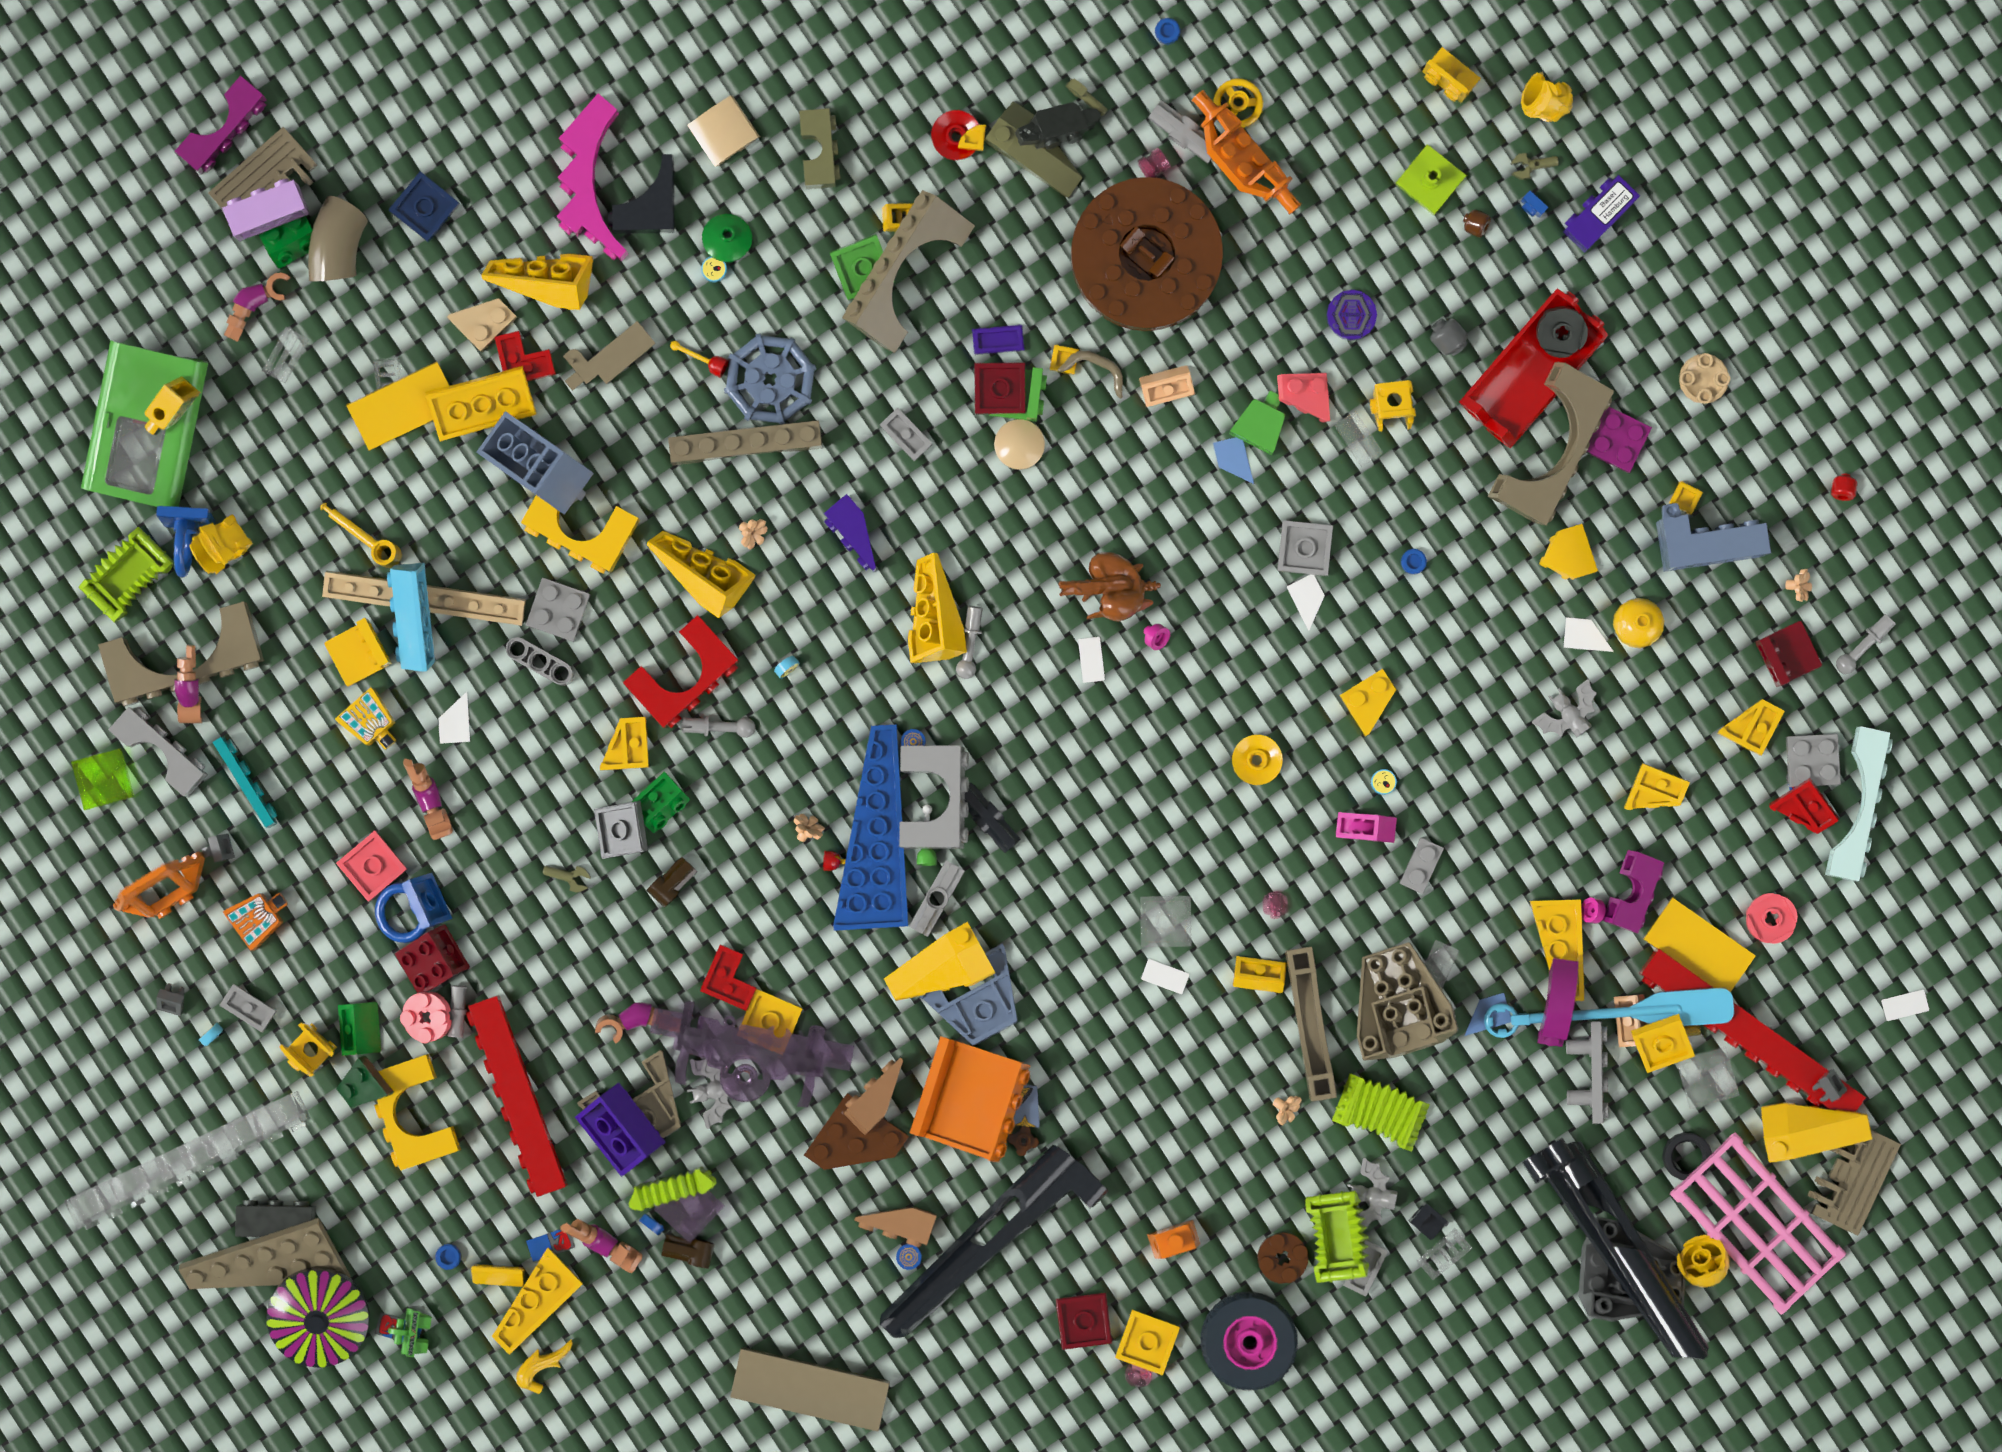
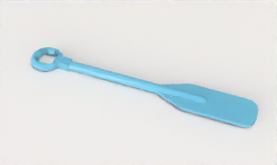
M1725 988L1665 991L1655 993L1630 1007L1573 1011L1571 1021L1632 1017L1651 1024L1679 1014L1683 1026L1721 1024L1732 1019L1734 1005L1731 992ZM1499 1003L1487 1010L1484 1024L1491 1035L1505 1038L1512 1035L1519 1025L1542 1023L1544 1013H1517L1512 1006ZM1507 1009L1512 1013L1511 1024L1513 1027L1509 1031L1505 1028L1498 1029V1032L1491 1028L1494 1024L1493 1017L1490 1015L1495 1010L1499 1013L1505 1012Z

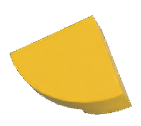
M977 125L969 129L961 137L958 148L983 151L986 125Z

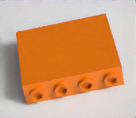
M940 1036L910 1133L972 1153L989 1161L1000 1162V1159L1004 1157L1007 1150L1005 1143L1008 1134L1014 1128L1015 1121L1013 1118L1015 1112L1022 1103L1021 1093L1023 1087L1030 1078V1065Z

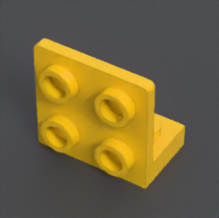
M1441 47L1432 60L1429 59L1422 71L1426 74L1424 78L1434 86L1438 84L1445 90L1444 94L1454 102L1458 100L1460 103L1463 102L1481 79L1443 47Z
M367 618L357 621L356 626L324 643L344 683L348 687L392 664Z

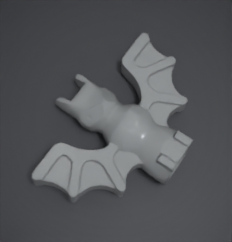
M1589 679L1576 688L1579 695L1578 707L1572 705L1570 699L1559 688L1560 694L1554 699L1551 696L1548 697L1556 710L1561 712L1562 719H1553L1546 713H1542L1532 723L1539 726L1543 734L1555 732L1560 737L1563 736L1564 731L1567 729H1571L1576 738L1587 731L1592 725L1585 719V716L1589 712H1595L1592 701L1597 694L1592 690Z
M707 1058L701 1061L691 1059L690 1063L693 1074L696 1076H706L711 1080L707 1086L699 1085L697 1088L687 1090V1092L693 1093L694 1100L690 1101V1104L705 1102L710 1098L715 1100L713 1107L703 1113L705 1126L707 1129H710L716 1123H723L725 1112L733 1108L728 1102V1097L740 1094L738 1082L735 1075L724 1079L722 1077L723 1067L713 1066Z
M1363 1158L1360 1172L1373 1182L1374 1187L1366 1188L1362 1185L1352 1184L1347 1186L1352 1188L1351 1191L1357 1192L1361 1202L1365 1201L1370 1205L1368 1209L1361 1211L1359 1214L1366 1218L1361 1224L1368 1227L1372 1221L1382 1220L1380 1214L1382 1208L1394 1210L1398 1191L1386 1189L1385 1186L1390 1177L1382 1174L1379 1163H1371L1366 1158Z

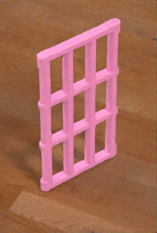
M1735 1132L1681 1184L1677 1185L1670 1192V1195L1691 1213L1707 1231V1235L1710 1238L1713 1237L1722 1242L1728 1255L1741 1268L1740 1271L1744 1275H1748L1771 1300L1773 1307L1782 1315L1829 1269L1838 1263L1846 1255V1252L1839 1244L1836 1245L1809 1216V1211L1803 1209L1775 1179L1776 1175L1773 1172L1770 1173L1743 1144V1139ZM1731 1146L1763 1179L1753 1190L1747 1186L1721 1157ZM1712 1164L1744 1196L1734 1208L1702 1174ZM1694 1181L1726 1214L1716 1225L1684 1192ZM1767 1186L1796 1215L1786 1227L1757 1196ZM1749 1203L1778 1233L1768 1244L1739 1214ZM1730 1221L1759 1250L1751 1260L1748 1261L1720 1231ZM1801 1222L1832 1255L1822 1266L1791 1234V1231ZM1782 1240L1813 1271L1814 1274L1804 1283L1797 1278L1772 1250ZM1764 1257L1796 1290L1785 1301L1754 1268Z

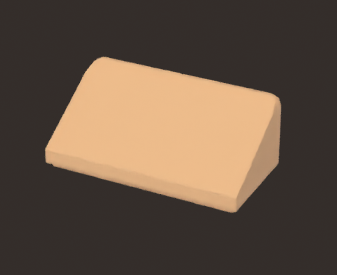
M1187 365L1139 378L1146 407L1195 395L1191 374Z
M1644 994L1614 997L1615 1008L1630 1007L1644 1000L1645 996ZM1632 1017L1616 1018L1619 1047L1636 1046L1631 1030L1645 1026L1647 1023Z

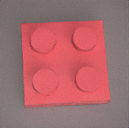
M373 831L336 863L368 902L408 870L377 831Z

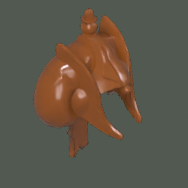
M1112 552L1098 553L1091 558L1089 573L1093 579L1060 581L1058 583L1059 588L1063 589L1059 594L1060 596L1084 595L1082 598L1083 602L1091 595L1104 594L1100 600L1102 604L1099 608L1100 611L1088 615L1087 619L1105 617L1112 621L1129 619L1136 612L1151 606L1154 602L1144 599V592L1156 591L1157 588L1161 587V584L1159 582L1156 583V581L1144 582L1138 573L1142 569L1143 564L1132 565L1123 556Z

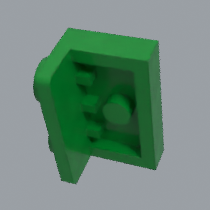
M303 216L265 231L259 237L269 257L276 267L280 269L309 253L313 228L308 218Z

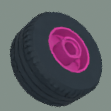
M1241 1292L1225 1297L1210 1310L1202 1325L1200 1340L1205 1362L1211 1372L1221 1382L1232 1388L1251 1391L1270 1387V1385L1280 1381L1289 1372L1295 1361L1298 1350V1335L1295 1324L1287 1310L1279 1302L1262 1293ZM1246 1336H1254L1255 1343L1252 1346L1246 1347L1243 1345V1340Z

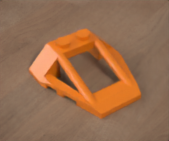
M196 852L191 857L187 855L182 858L183 862L179 863L178 859L165 863L119 892L118 899L113 904L114 909L144 917H158L162 919L172 912L171 907L177 903L181 906L188 903L194 898L192 894L199 887L205 861L203 853ZM166 877H169L180 886L151 906H148L140 895Z

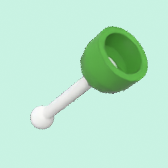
M924 805L922 811L925 814V822L930 821L932 807ZM933 849L920 850L917 854V865H937L935 851Z

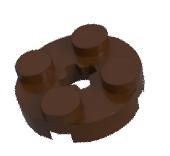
M1282 1232L1267 1237L1261 1243L1257 1259L1259 1267L1266 1278L1280 1284L1292 1283L1305 1272L1308 1265V1252L1298 1237ZM1283 1251L1288 1252L1289 1262L1279 1265V1259L1276 1258V1254H1282Z

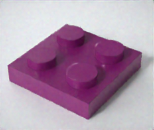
M1608 407L1600 418L1601 424L1598 430L1592 434L1589 440L1590 445L1586 453L1630 473L1652 427Z

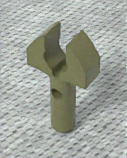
M1076 79L1069 81L1066 87L1074 96L1081 98L1092 109H1097L1101 116L1106 114L1107 108L1094 98L1083 84Z
M1526 153L1518 154L1510 165L1522 163L1528 167L1524 171L1513 172L1512 175L1520 180H1527L1531 178L1530 173L1533 170L1558 166L1559 160L1557 156L1531 160L1527 158Z
M546 865L543 869L544 875L568 882L570 891L578 893L588 889L586 886L578 885L576 880L573 879L578 876L591 879L590 874L585 868L576 866V870L568 872Z

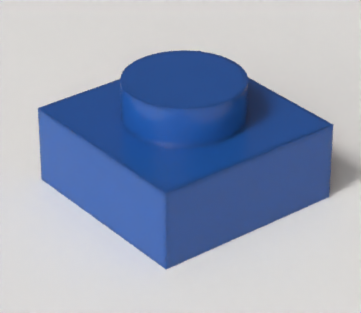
M1531 191L1520 201L1524 204L1522 206L1524 211L1532 217L1536 215L1540 218L1548 209Z

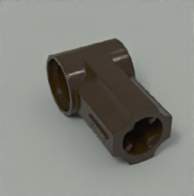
M681 857L664 875L659 876L646 891L665 908L680 893L679 890L698 871Z
M666 1234L661 1256L686 1261L689 1265L709 1269L715 1244L700 1239L690 1240Z

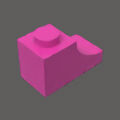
M1338 812L1336 837L1394 843L1397 818Z

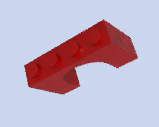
M698 615L679 631L701 658L702 673L694 687L680 693L666 691L642 666L623 682L664 729L667 726L673 728L682 720L680 715L686 709L692 711L701 702L698 699L705 692L708 695L711 694L720 685L717 682L724 675L728 678L738 669L736 664L739 660Z

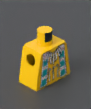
M372 687L335 718L340 725L367 746H370L377 740L387 750L397 741L388 731L395 724V721L377 691Z

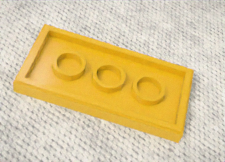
M438 361L348 403L346 406L368 450H371L432 421L433 418L425 393L450 385Z
M523 366L425 393L440 441L494 427L505 411L517 420L537 415Z
M1674 898L1670 899L1643 938L1646 942L1656 949L1662 950L1713 988H1725L1730 992L1756 956Z

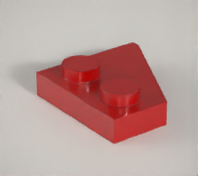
M1811 778L1769 803L1771 810L1781 812L1788 816L1790 820L1797 824L1805 825L1808 830L1816 834L1839 821V817Z

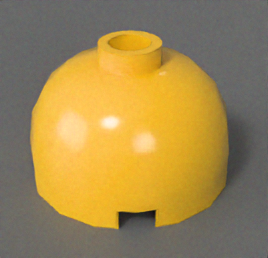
M1635 598L1619 606L1614 615L1613 627L1622 643L1632 648H1643L1652 645L1659 639L1664 629V618L1662 611L1655 603L1648 599Z
M1708 1235L1695 1236L1686 1241L1681 1254L1678 1253L1677 1266L1683 1277L1694 1286L1704 1288L1720 1283L1725 1278L1730 1267L1729 1255L1722 1242L1718 1239H1712Z

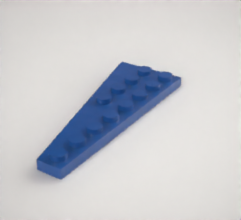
M897 724L871 726L833 931L908 926L904 848L899 847L902 809Z

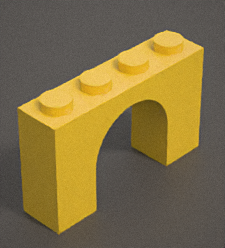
M536 495L521 521L526 526L525 532L536 538L539 534L548 538L547 544L558 550L561 546L570 550L569 556L582 562L583 558L592 562L591 568L604 574L605 570L610 573L613 571L640 519L616 506L606 526L598 536L587 541H576L567 537L562 531L559 522L560 511Z
M429 1054L378 1071L394 1091L392 1095L377 1099L378 1104H375V1110L378 1118H383L386 1128H383V1134L386 1142H391L394 1152H391V1157L395 1167L399 1166L401 1171L461 1150L453 1126L428 1135H415L406 1131L397 1119L396 1105L401 1094L412 1086L437 1078Z

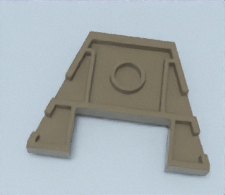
M659 1050L642 1061L643 1066L655 1085L632 1100L659 1132L660 1136L664 1138L680 1128L681 1124L662 1050ZM596 1090L577 1102V1104L584 1110L600 1097V1094Z

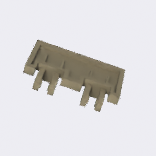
M282 127L209 191L208 194L223 208L228 206L227 202L231 199L241 197L243 200L251 197L250 193L254 190L274 188V183L288 178L294 171L301 176L305 184L310 186L313 181L300 166L303 164L311 172L318 165L289 132Z
M1872 1130V1140L1854 1144L1852 1153L1844 1151L1841 1147L1830 1150L1848 1159L1845 1162L1836 1158L1828 1175V1178L1838 1182L1837 1185L1818 1176L1814 1180L1818 1185L1833 1190L1830 1200L1815 1191H1809L1807 1195L1827 1205L1824 1208L1815 1204L1811 1214L1857 1236L1864 1225L1901 1145Z

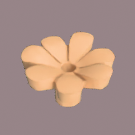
M751 519L748 523L742 522L740 524L739 530L742 531L741 534L743 535L741 544L744 547L753 549L755 542L759 545L764 542L761 534L767 532L766 521Z
M1801 569L1800 574L1795 575L1794 580H1787L1785 584L1787 590H1795L1796 600L1803 602V600L1807 601L1809 597L1807 591L1812 590V583H1808L1810 579L1808 570Z
M800 814L794 818V823L797 825V839L805 842L808 837L820 839L825 828L820 824H816L818 819L814 816L808 819L805 814Z
M1290 1096L1287 1101L1277 1097L1274 1100L1273 1106L1279 1109L1276 1119L1280 1125H1284L1287 1120L1292 1122L1295 1119L1293 1112H1297L1300 1108L1299 1104L1302 1101L1300 1097Z

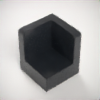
M1426 1202L1408 1220L1430 1240H1433L1440 1230L1449 1224L1446 1219Z

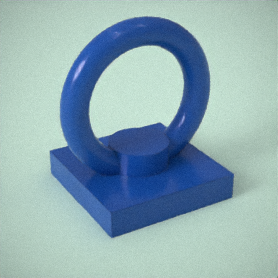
M157 506L156 516L163 526L174 528V532H176L174 567L177 576L184 578L188 575L191 567L193 553L189 545L193 541V534L197 533V529L201 526L211 523L215 525L216 520L210 511L204 508Z
M432 873L386 887L378 896L375 904V918L380 930L389 939L400 943L413 942L421 937L427 928L452 919ZM397 893L406 894L410 908L419 922L414 930L407 933L394 930L387 922L385 916V906L388 899Z

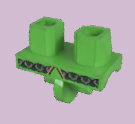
M407 1308L406 1318H397L396 1327H389L388 1333L395 1334L394 1344H402L401 1354H405L407 1357H414V1354L427 1353L428 1339L417 1338L418 1328L430 1329L432 1319L430 1315L421 1313L414 1308Z

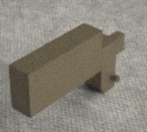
M636 321L588 362L578 350L572 349L563 357L576 372L566 379L565 383L573 391L583 382L588 384L599 375L607 384L656 343Z

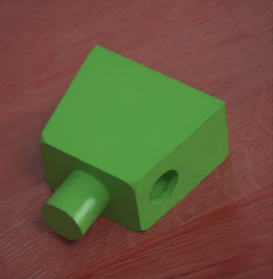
M1269 391L1263 403L1253 399L1229 434L1272 455L1285 418V414L1277 410L1281 402L1279 401V395Z

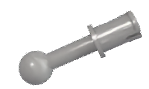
M968 606L964 627L967 652L963 654L962 660L956 666V673L962 679H969L976 672V666L972 659L976 634H982L980 624L983 608Z
M1885 614L1870 630L1867 628L1866 631L1869 634L1850 654L1841 655L1837 659V670L1842 674L1852 673L1856 668V661L1876 641L1881 644L1880 640L1896 623Z
M705 716V718H682V733H700L708 736V731L736 732L740 737L747 738L755 732V724L749 718H741L737 722L709 721L708 716Z

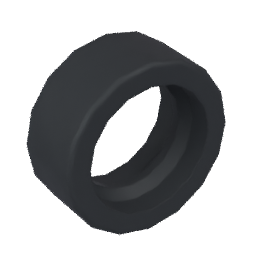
M1683 1132L1676 1134L1667 1141L1663 1148L1662 1159L1665 1168L1672 1176L1680 1180H1685L1693 1171H1681L1675 1166L1672 1157L1676 1146L1683 1142L1696 1144L1702 1153L1700 1165L1712 1154L1710 1145L1705 1139L1694 1133ZM1708 1167L1702 1174L1705 1175L1710 1167Z

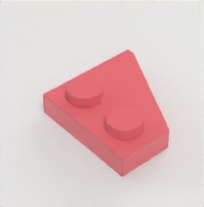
M1327 373L1277 375L1279 401L1289 406L1293 405L1297 410L1319 418L1321 422L1330 421Z

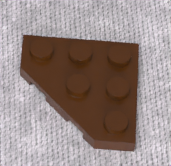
M847 1093L804 1156L824 1170L889 1159L897 1155L909 1136L884 1118L864 1135L844 1115L848 1109L845 1104L853 1097Z

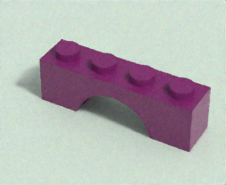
M241 75L224 94L228 102L229 113L223 127L209 135L190 133L175 150L183 160L201 175L204 171L209 172L214 167L217 156L221 152L224 154L233 144L231 140L237 133L239 135L242 134L249 126L248 121L254 114L256 116L260 114L266 106L264 103L267 100L265 96Z

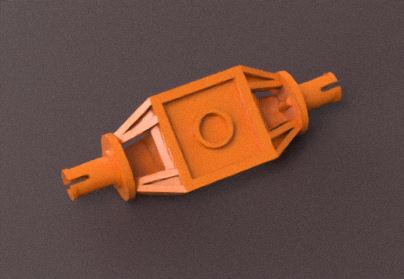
M1205 90L1200 91L1191 101L1206 116L1201 127L1204 128L1207 154L1239 191L1263 197L1265 202L1276 198L1288 214H1292L1302 205L1287 188L1288 184L1292 181V177H1286L1277 162H1272L1243 129L1241 120L1228 109L1230 106L1228 103L1217 107L1205 93ZM1217 119L1225 129L1219 137L1214 126V122ZM1265 177L1274 187L1269 189L1257 182Z

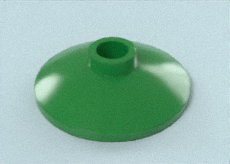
M721 214L710 219L705 225L702 232V244L712 258L721 262H734L744 257L749 251L752 244V233L750 227L742 218L732 214ZM730 232L732 236L730 238H725L723 236V233Z

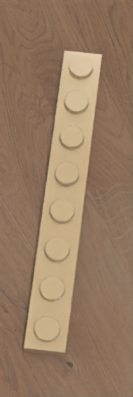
M326 571L322 597L390 607V598L393 597L392 587H388L387 579ZM427 585L431 613L523 625L526 599Z

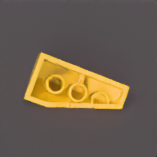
M560 254V259L546 260L545 256H537V260L523 262L521 258L490 260L481 276L485 281L551 306L569 310H580L589 292L593 257Z
M665 531L660 532L647 542V546L698 604L718 618L734 608L756 576L737 561L730 558L727 561L713 556V551L706 549L703 552L693 548L691 542Z
M966 922L944 934L885 977L884 980L895 1001L923 996L928 992L947 991L950 988L963 985L965 987L972 986L995 974V971L969 923Z
M1790 1102L1761 1107L1763 1134L1769 1163L1795 1159L1872 1140L1868 1115L1865 1113L1821 1109L1817 1106L1807 1107Z

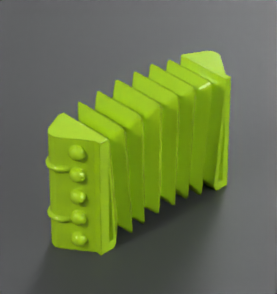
M137 527L128 535L129 542L122 540L123 547L115 545L116 553L107 551L108 559L101 558L102 565H95L97 572H90L92 579H84L78 587L114 623L128 614L126 605L132 606L131 600H136L135 593L141 594L140 588H147V583H153L152 579L158 580V574H167L174 564V561L166 554V551H163L150 538V535H147L140 527Z
M1349 1074L1339 1103L1335 1107L1336 1111L1332 1121L1346 1127L1354 1124L1356 1129L1360 1126L1362 1130L1368 1128L1370 1132L1376 1130L1377 1135L1383 1133L1384 1138L1389 1137V1142L1392 1143L1396 1140L1398 1147L1412 1152L1416 1140H1418L1417 1137L1422 1127L1421 1125L1424 1119H1426L1427 1109L1430 1104L1420 1100L1415 1101L1414 1096L1407 1098L1406 1091L1399 1093L1397 1087L1391 1090L1388 1083L1381 1087L1380 1081L1373 1085L1371 1079L1365 1083L1363 1078Z
M702 1166L695 1168L692 1173L688 1171L685 1175L680 1173L678 1177L672 1175L669 1179L664 1177L661 1180L657 1179L653 1182L641 1183L634 1187L633 1195L629 1200V1207L633 1210L643 1211L644 1208H651L653 1205L660 1206L662 1203L668 1204L673 1200L678 1201L681 1197L686 1199L689 1194L695 1197L697 1192L704 1194L709 1189H712L716 1185V1179L711 1175L710 1170L705 1171Z
M1341 1191L1335 1194H1319L1306 1197V1212L1314 1216L1309 1221L1316 1223L1312 1228L1318 1230L1313 1234L1319 1238L1314 1243L1319 1246L1315 1250L1319 1255L1314 1257L1319 1261L1314 1267L1317 1283H1332L1333 1281L1346 1279L1354 1280L1355 1278L1367 1277L1369 1263L1363 1259L1369 1255L1363 1251L1369 1246L1362 1242L1369 1236L1363 1233L1367 1227L1361 1223L1366 1218L1359 1215L1363 1209L1356 1207L1361 1202L1356 1191Z

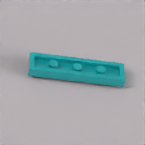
M220 737L213 741L214 746L265 828H271L278 822L275 817L278 815L270 803L266 805L261 797L264 795L262 788L257 782L253 783L248 776L251 774V771L245 761L240 762L235 755L238 750L232 740Z

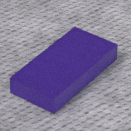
M1022 325L972 329L974 355L1024 351Z

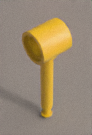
M323 503L320 506L321 511L325 510L329 513V517L372 549L371 556L377 564L386 568H392L394 565L399 564L402 553L396 544L387 540L377 541L336 509L332 510L326 506L327 503ZM390 548L392 552L390 558L383 560L381 556L382 551Z

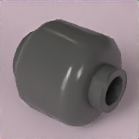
M1441 318L1431 327L1433 332L1430 340L1442 354L1455 356L1466 347L1468 334L1454 318L1447 320Z

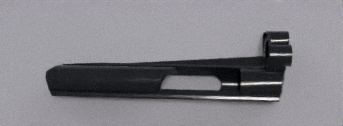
M1561 1138L1523 1161V1165L1535 1184L1547 1178L1670 1355L1675 1358L1700 1360L1707 1358L1709 1346L1582 1142L1566 1144L1565 1140ZM1588 1206L1602 1209L1614 1216L1635 1249L1613 1247Z
M1052 1145L881 1314L880 1325L893 1338L905 1337L939 1308L965 1281L1071 1190L1089 1208L1094 1207L1109 1191L1087 1167L1077 1162L1060 1147ZM1014 1196L1019 1199V1212L988 1243L981 1246L970 1241Z

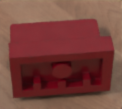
M1801 621L1755 641L1776 687L1789 683L1791 680L1822 666Z
M445 924L425 933L395 953L396 958L417 993L429 992L448 979L470 968Z

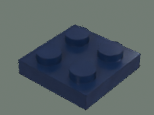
M420 171L390 207L389 211L429 243L460 203Z

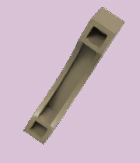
M819 420L668 438L672 465L699 463L752 454L823 449Z
M1312 947L1286 950L1285 954L1309 1099L1313 1102L1337 1098L1321 1013Z

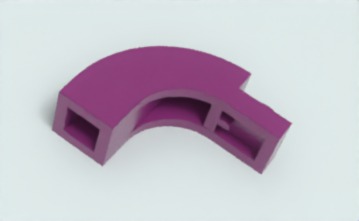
M1553 958L1549 971L1546 1006L1537 1043L1562 1047L1564 1040H1567L1575 1003L1579 962Z

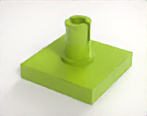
M1427 144L1395 185L1434 216L1466 175Z

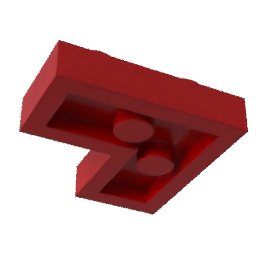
M519 331L495 336L502 371L523 366L527 382L556 375L549 349L525 355Z
M720 944L700 991L747 1011L757 987L734 978L744 954Z

